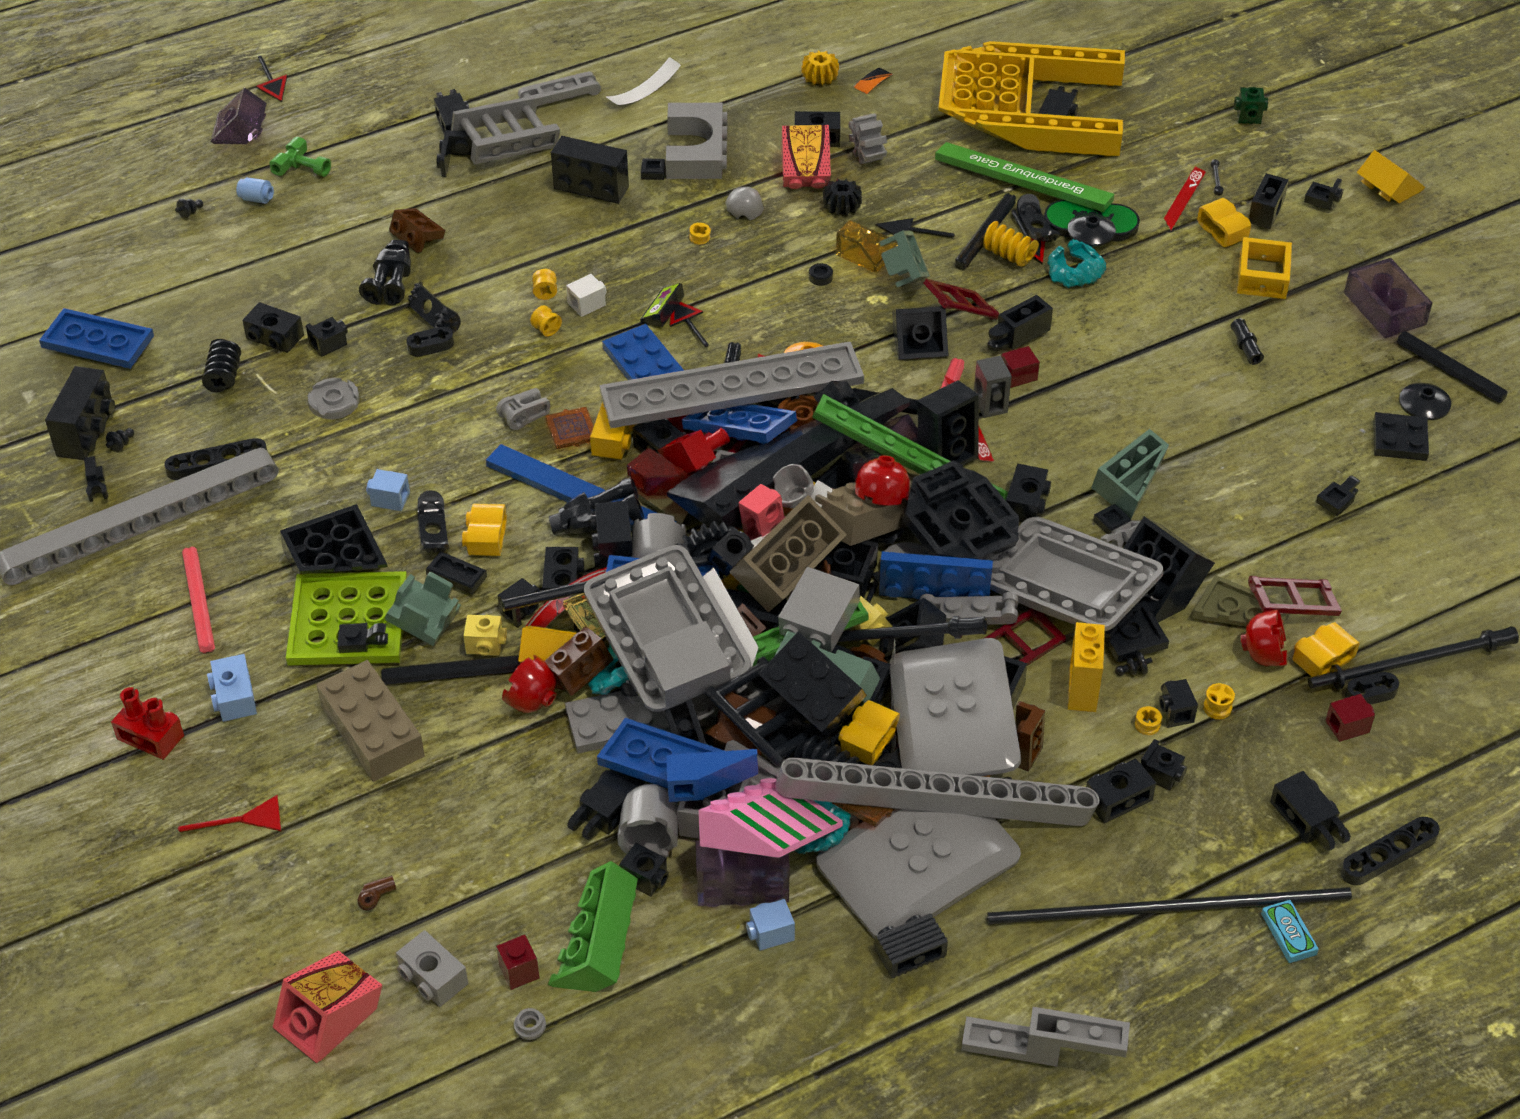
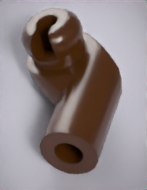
M393 876L366 883L357 899L359 907L366 911L372 910L377 905L382 894L396 890Z

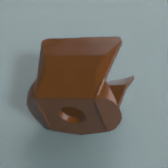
M730 693L724 697L734 708L749 701L735 693ZM762 706L744 718L756 729L774 718L776 712ZM718 709L715 726L704 734L706 743L709 746L725 750L727 742L734 740L748 749H757V754L761 756V751Z

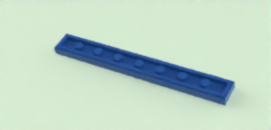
M502 444L486 459L487 467L566 502H569L585 492L587 497H592L605 491L598 486ZM641 506L645 519H648V514L657 513ZM629 518L630 530L632 531L634 521Z

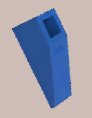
M757 749L666 755L669 802L701 800L758 775Z

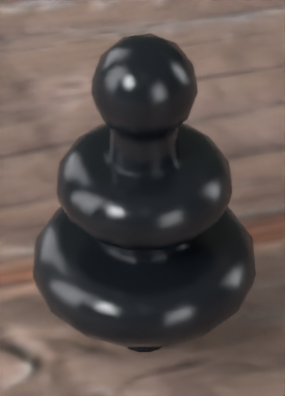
M179 199L176 203L177 208H175V212L179 213L183 218H188L190 214L196 212L197 208L203 207L204 203L200 199L196 201L192 199Z
M127 428L125 431L108 432L106 435V447L116 452L121 451L124 445L129 442V438L134 436V430Z
M1137 652L1135 654L1136 661L1128 658L1126 660L1127 665H1118L1115 668V673L1119 676L1124 675L1125 672L1136 675L1137 669H1139L1142 674L1146 675L1148 673L1147 664L1153 663L1152 658L1145 659L1141 652Z

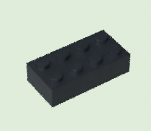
M863 448L859 452L847 450L846 453L841 454L843 470L853 480H856L861 467L866 462L879 458L881 455L871 448Z

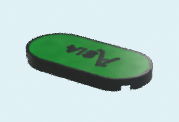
M1058 200L1049 204L1044 213V219L1055 231H1059L1060 236L1070 237L1068 234L1070 220L1077 215L1085 213L1105 216L1114 223L1116 233L1112 241H1123L1129 239V236L1132 234L1134 236L1138 232L1140 218L1136 211L1126 205L1111 203L1104 212L1066 200Z

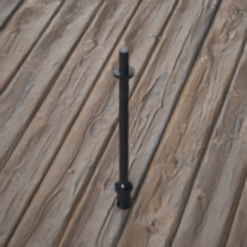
M953 616L948 623L843 631L838 642L950 634L955 639H961L963 635L987 634V620L985 616L962 619L960 616Z
M1513 626L1496 631L1488 629L1482 631L1478 638L1344 670L1338 664L1331 665L1330 673L1308 678V685L1313 689L1333 684L1339 690L1343 689L1346 680L1481 648L1487 652H1493L1497 647L1517 644L1519 635L1517 629Z

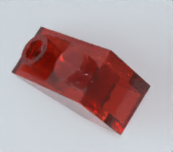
M650 448L627 464V476H632L637 490L646 496L667 495L669 490L688 478V473L683 468L677 467L662 454H658Z

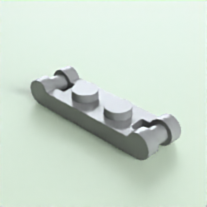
M589 71L519 89L518 97L525 98L536 95L538 97L537 106L587 93L597 95L601 91V86L596 81L594 74Z
M1007 592L1002 596L934 597L931 594H924L920 597V599L926 598L946 614V623L953 616H960L961 619L985 616L987 624H1013L1018 618V611L1015 608L1018 606L1019 598L1013 592Z

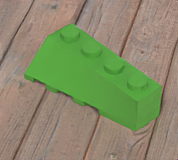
M612 861L590 872L578 904L582 911L571 922L568 930L572 934L567 949H561L557 959L561 962L558 974L551 975L548 985L556 988L597 992L617 983L620 976L621 959L625 950L627 930L631 922L630 915L633 901L636 897L635 890L638 878Z

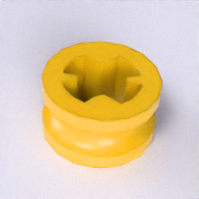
M694 223L689 228V240L698 245L707 243L710 240L711 228L705 223Z
M1150 706L1140 708L1135 719L1137 731L1144 735L1156 734L1161 726V712ZM1143 719H1146V721H1148V719L1153 720V723H1151L1150 720L1149 723H1146L1145 721H1143Z

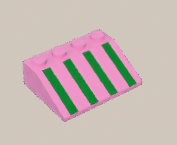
M766 778L761 779L757 785L745 786L741 792L728 794L727 798L723 800L711 801V805L699 810L700 846L779 858L842 827L843 822L813 800L782 796L775 787L777 779Z

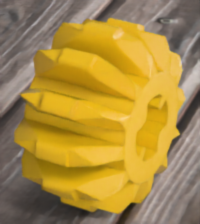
M818 50L816 53L809 52V55L804 56L801 72L806 82L823 86L824 83L831 84L832 80H836L838 76L839 63L838 59L835 58V54H828L827 51L820 52Z

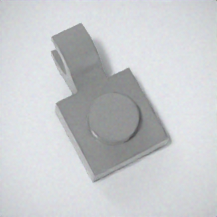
M1132 520L1111 531V534L1103 535L1101 540L1105 542L1112 541L1113 545L1122 548L1123 543H1127L1140 521Z

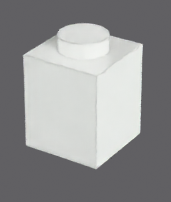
M592 274L566 285L568 304L581 317L606 306V287L602 281H598Z

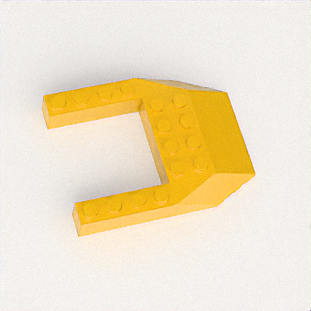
M989 41L983 43V47L972 49L971 46H967L959 50L945 51L938 111L981 132L1027 150L1120 156L1123 120L1031 113L1033 80L1122 86L1125 50Z

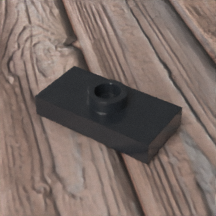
M442 551L426 568V575L432 572L451 582L453 587L473 594L487 577L485 569Z

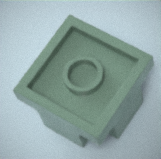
M903 230L879 242L881 247L895 242L898 243L897 247L881 254L890 276L895 274L903 275L907 272L910 274V277L895 283L897 288L930 276L913 231Z
M429 572L424 584L415 580V576L410 574L398 589L394 604L387 612L385 620L434 646L459 612L461 604L458 603L459 600L456 598L450 599L453 588L451 582Z

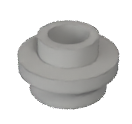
M527 1008L522 1010L515 1018L514 1029L516 1034L523 1039H536L544 1033L546 1020L538 1010ZM528 1024H534V1025H535V1026L530 1027V1028L525 1027V1026L528 1025Z

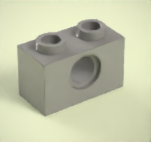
M425 930L396 952L399 965L397 971L400 976L407 982L411 980L417 986L419 993L427 1001L432 999L439 1007L468 985L466 967Z

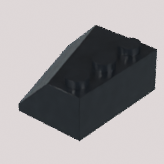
M357 504L280 530L282 549L292 570L298 574L388 567Z
M1143 516L1124 546V549L1158 561L1163 566L1162 577L1138 601L1139 603L1144 601L1147 603L1158 623L1187 607L1215 562L1169 529Z

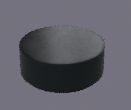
M824 263L812 265L809 269L810 282L818 286L831 283L833 280L832 267Z

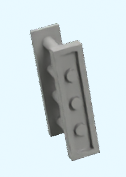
M536 95L454 111L451 125L452 131L465 130L472 140L470 159L474 164L554 148L560 134V128L557 124L544 126L537 117L538 97ZM528 118L534 128L523 130L517 120ZM507 122L513 132L502 134L496 124ZM486 126L493 137L482 139L475 128Z

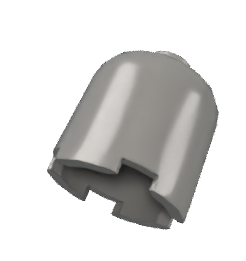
M663 513L648 514V519L635 520L632 527V557L642 558L677 543L683 544L682 536L686 535L685 525L674 522L673 516Z
M644 784L634 788L627 794L622 804L618 829V845L624 853L627 854L633 845L638 843L664 857H668L669 851L677 847L678 817L676 811L678 803L669 802L668 790L655 784Z

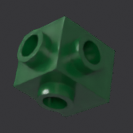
M1240 87L1239 97H1235L1234 110H1237L1238 123L1261 124L1263 111L1268 109V97H1264L1263 88Z

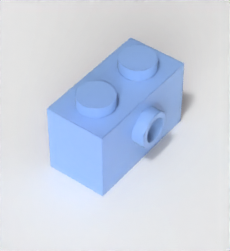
M241 654L210 661L212 673H208L207 677L210 690H216V694L211 695L214 712L220 711L223 722L257 714L245 655Z

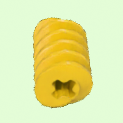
M993 221L989 225L983 240L986 250L992 251L1004 259L1008 258L1010 262H1016L1020 267L1027 265L1033 259L1039 246L1038 241L1033 240L1031 242L1030 237L1026 236L1023 238L1022 233L1018 232L1015 234L1014 229L1010 228L1007 230V226L1004 224L999 226L998 221Z

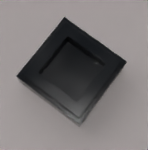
M643 158L641 180H664L665 159Z
M1116 504L1094 514L1093 521L1106 534H1111V531L1132 521Z

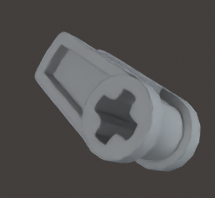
M534 388L511 397H505L498 403L496 412L501 418L507 420V425L512 430H518L549 414L550 401L547 398H541L540 391Z

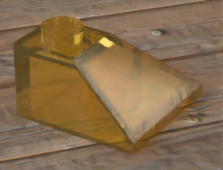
M849 220L836 234V255L877 273L885 265L881 254L897 247L898 243L895 242L881 247L879 242L889 237Z

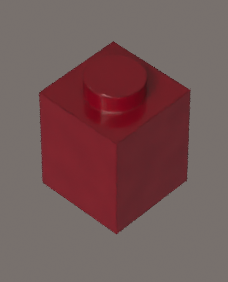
M1029 346L1001 354L1011 374L1010 388L1038 380L1040 361Z
M1362 694L1331 702L1325 721L1338 741L1341 742L1370 733L1375 719V712Z
M525 934L496 946L499 967L511 990L540 979L537 957Z

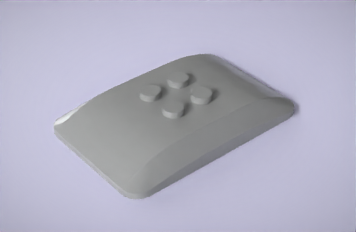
M1041 517L1029 518L1018 527L1019 540L1014 547L986 559L993 560L991 590L1001 595L1007 592L1016 593L1019 598L1018 603L1075 625L1076 622L1105 625L1104 631L1115 627L1163 575V566L1158 561Z
M680 545L668 546L593 577L586 582L584 586L585 597L620 664L647 709L653 712H661L705 693L704 691L666 706L643 661L642 653L643 645L706 621L711 631L714 629L717 631L721 640L720 648L723 653L728 652L733 663V668L730 669L731 679L750 670L751 660L689 552ZM606 580L604 584L591 589L592 585Z
M984 638L903 651L895 654V663L893 657L890 659L894 709L900 713L897 733L902 769L987 776L1011 772L1019 767L1021 755L1001 642L993 638Z
M886 807L873 820L867 819L848 831L840 844L829 847L827 851H820L816 863L822 875L875 939V936L887 926L898 927L905 924L914 915H921L922 917L931 913L935 917L1015 866L1020 859L1021 852L1018 844L995 818Z

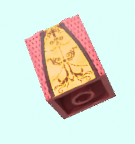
M829 125L782 126L783 187L799 189L812 186L819 189L827 186L831 179Z
M337 951L283 979L273 1028L315 1063H318L377 1009L382 984L340 951Z

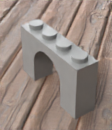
M668 103V135H696L707 139V141L694 146H666V178L722 179V169H727V141H723L727 140V112H723V103Z

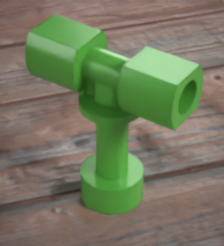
M294 137L286 145V152L278 153L269 164L271 172L278 176H282L291 166L298 168L300 165L313 168L315 174L325 177L330 172L331 161L322 156L317 157L316 160L303 156L307 151L306 140L301 137Z

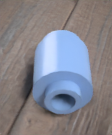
M246 177L238 181L236 192L238 197L244 201L266 204L272 199L274 189L268 180Z

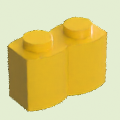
M1220 198L1199 207L1198 223L1206 232L1211 233L1213 238L1222 247L1226 248L1243 241V237L1249 238L1251 230L1250 220L1242 213L1237 212L1234 204L1227 199Z
M473 504L471 512L467 511L466 527L468 529L462 533V545L467 547L468 555H501L507 525L505 504Z
M1334 622L1327 626H1320L1314 635L1308 638H1301L1294 646L1295 652L1292 660L1311 677L1330 673L1331 665L1338 664L1342 667L1356 656L1360 643Z
M870 700L866 701L863 706H858L853 714L850 725H845L839 734L838 741L841 742V752L847 750L850 752V757L856 756L859 758V761L873 765L896 733L900 713Z

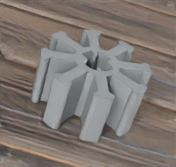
M875 113L852 118V121H849L848 124L853 133L849 134V141L855 144L853 154L855 157L859 156L860 164L881 160L887 155L883 145L887 143L886 135H881L883 124L881 120L877 121Z

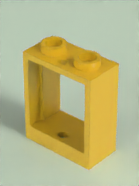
M1243 237L1239 258L1237 293L1286 299L1290 283L1292 243ZM1248 259L1283 263L1282 273L1249 270L1247 269Z
M1076 622L1069 666L1068 710L1096 712L1103 673L1105 625Z

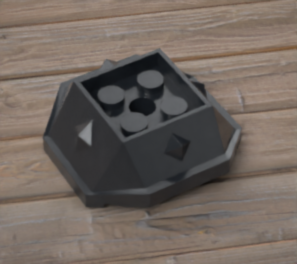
M953 460L913 478L902 520L930 555L986 560L1017 544L1019 540V516L987 477L973 470L963 468L962 464Z

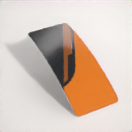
M877 68L863 77L854 88L868 94L876 85L893 74L882 68Z

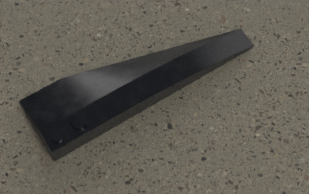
M891 388L848 407L883 425L910 406L911 401ZM814 420L777 435L768 443H758L708 464L669 490L667 496L708 528L715 521L718 527L722 522H725L727 527L732 525L737 529L742 526L738 502L760 484L769 489H775L773 477L782 467L790 464L801 465L812 476L858 443V441L818 420Z

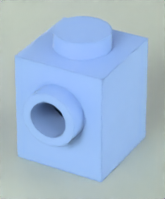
M377 469L373 479H369L366 488L367 494L370 495L371 506L402 511L410 494L407 474Z
M785 899L772 903H761L750 909V921L746 922V929L750 940H756L759 950L795 941V922Z

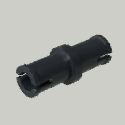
M1238 318L1234 320L1230 327L1238 339L1237 345L1239 349L1244 351L1249 364L1256 365L1263 361L1264 355L1257 345L1255 334L1250 332L1245 319Z

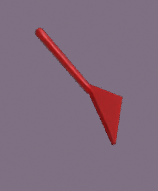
M278 795L242 816L183 825L178 827V831L183 832L236 822L281 831Z

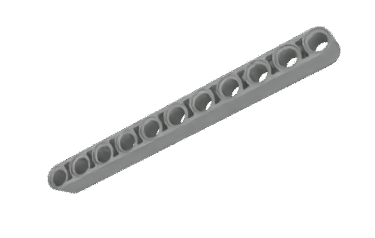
M254 449L0 551V576L8 585L19 584L270 482L278 475L279 469L266 449Z
M788 758L784 760L775 783L778 793L788 798L1074 826L1088 824L1099 804L1098 794L1094 790L1082 786L802 758Z

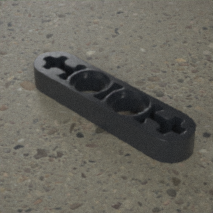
M259 438L242 440L176 454L167 458L164 466L168 478L179 480L229 460L223 458L227 454H235V457H237L242 452L247 453L258 448L267 450V445L264 440ZM203 459L210 460L207 464L204 465L197 464L200 460Z
M1418 817L1352 853L1344 859L1340 871L1341 877L1351 885H1361L1432 846L1436 842L1440 831L1438 823L1430 817ZM1404 840L1410 847L1407 849L1398 848L1394 841ZM1379 852L1387 860L1384 862L1375 861L1371 854Z

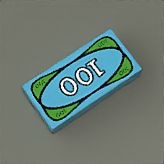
M1291 900L1262 908L1261 915L1288 963L1317 955L1319 949Z

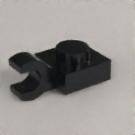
M95 456L85 457V475L88 484L86 493L88 500L93 502V496L97 493H102L104 500L108 499L109 495L106 485L101 483L105 481L103 466L97 465Z
M1351 475L1341 485L1332 482L1317 495L1316 503L1335 516H1338L1354 502L1355 495L1358 493V489L1355 487L1360 483V480Z
M368 623L339 625V653L368 651V645H387L389 635L386 633V624L377 623L372 625L371 628H369Z

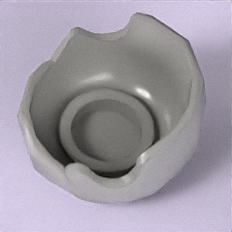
M738 187L726 199L727 211L732 213L737 219L744 215L749 220H753L760 216L764 210L760 194L751 187Z
M790 464L784 466L773 477L774 490L781 495L782 506L785 508H795L807 495L811 497L814 492L813 480L801 465Z

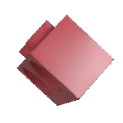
M762 484L738 502L743 531L750 540L765 536L785 517L781 495L776 490L769 489Z

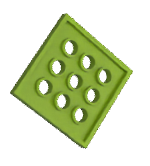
M407 572L297 574L286 652L287 665L360 664L366 660L370 663H400L403 630L386 621L385 617L394 604L398 589L407 579ZM349 594L357 595L353 599H344ZM374 594L384 595L383 597L378 599L372 598ZM320 595L329 596L324 600H317ZM375 614L382 615L381 618L376 620L369 619ZM346 615L354 616L350 620H342ZM317 616H326L322 621L314 620ZM368 623L369 628H371L374 624L384 623L386 624V633L389 635L388 644L368 645V651L339 653V625ZM315 637L324 638L320 642H311Z

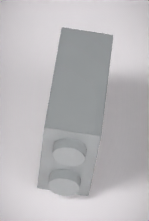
M807 567L778 616L779 633L785 636L787 631L793 633L799 631L810 642L812 640L821 643V649L832 652L860 602L859 584Z
M706 621L642 646L643 661L666 706L704 692L711 686L716 687L731 680L730 669L733 668L731 657L727 651L722 652L720 648L721 640L715 629L711 631Z

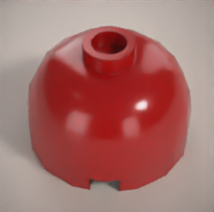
M883 455L866 462L858 471L855 493L863 500L866 495L872 498V503L889 506L899 505L902 503V498L907 500L909 496L910 480L908 472L891 456Z
M1279 610L1266 611L1255 615L1246 626V634L1241 635L1243 651H1249L1251 658L1257 664L1266 667L1286 666L1288 662L1287 650H1281L1284 649L1286 635L1281 614H1278Z
M533 655L534 660L529 657L526 658L516 668L508 680L512 683L509 692L504 689L502 693L503 702L519 712L531 713L540 710L543 706L547 708L556 698V693L554 692L557 684L556 676L547 663L537 655Z

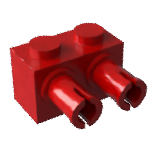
M722 428L713 434L708 432L705 435L702 430L676 438L658 449V452L672 477L683 475L686 478L706 467L710 461L714 460L716 456L713 451L729 443L730 439L727 432Z
M134 687L125 688L120 693V699L124 707L111 721L116 739L164 760L184 737L179 717L172 712H165L161 699L158 700V698L154 697L142 702L137 689L134 690Z

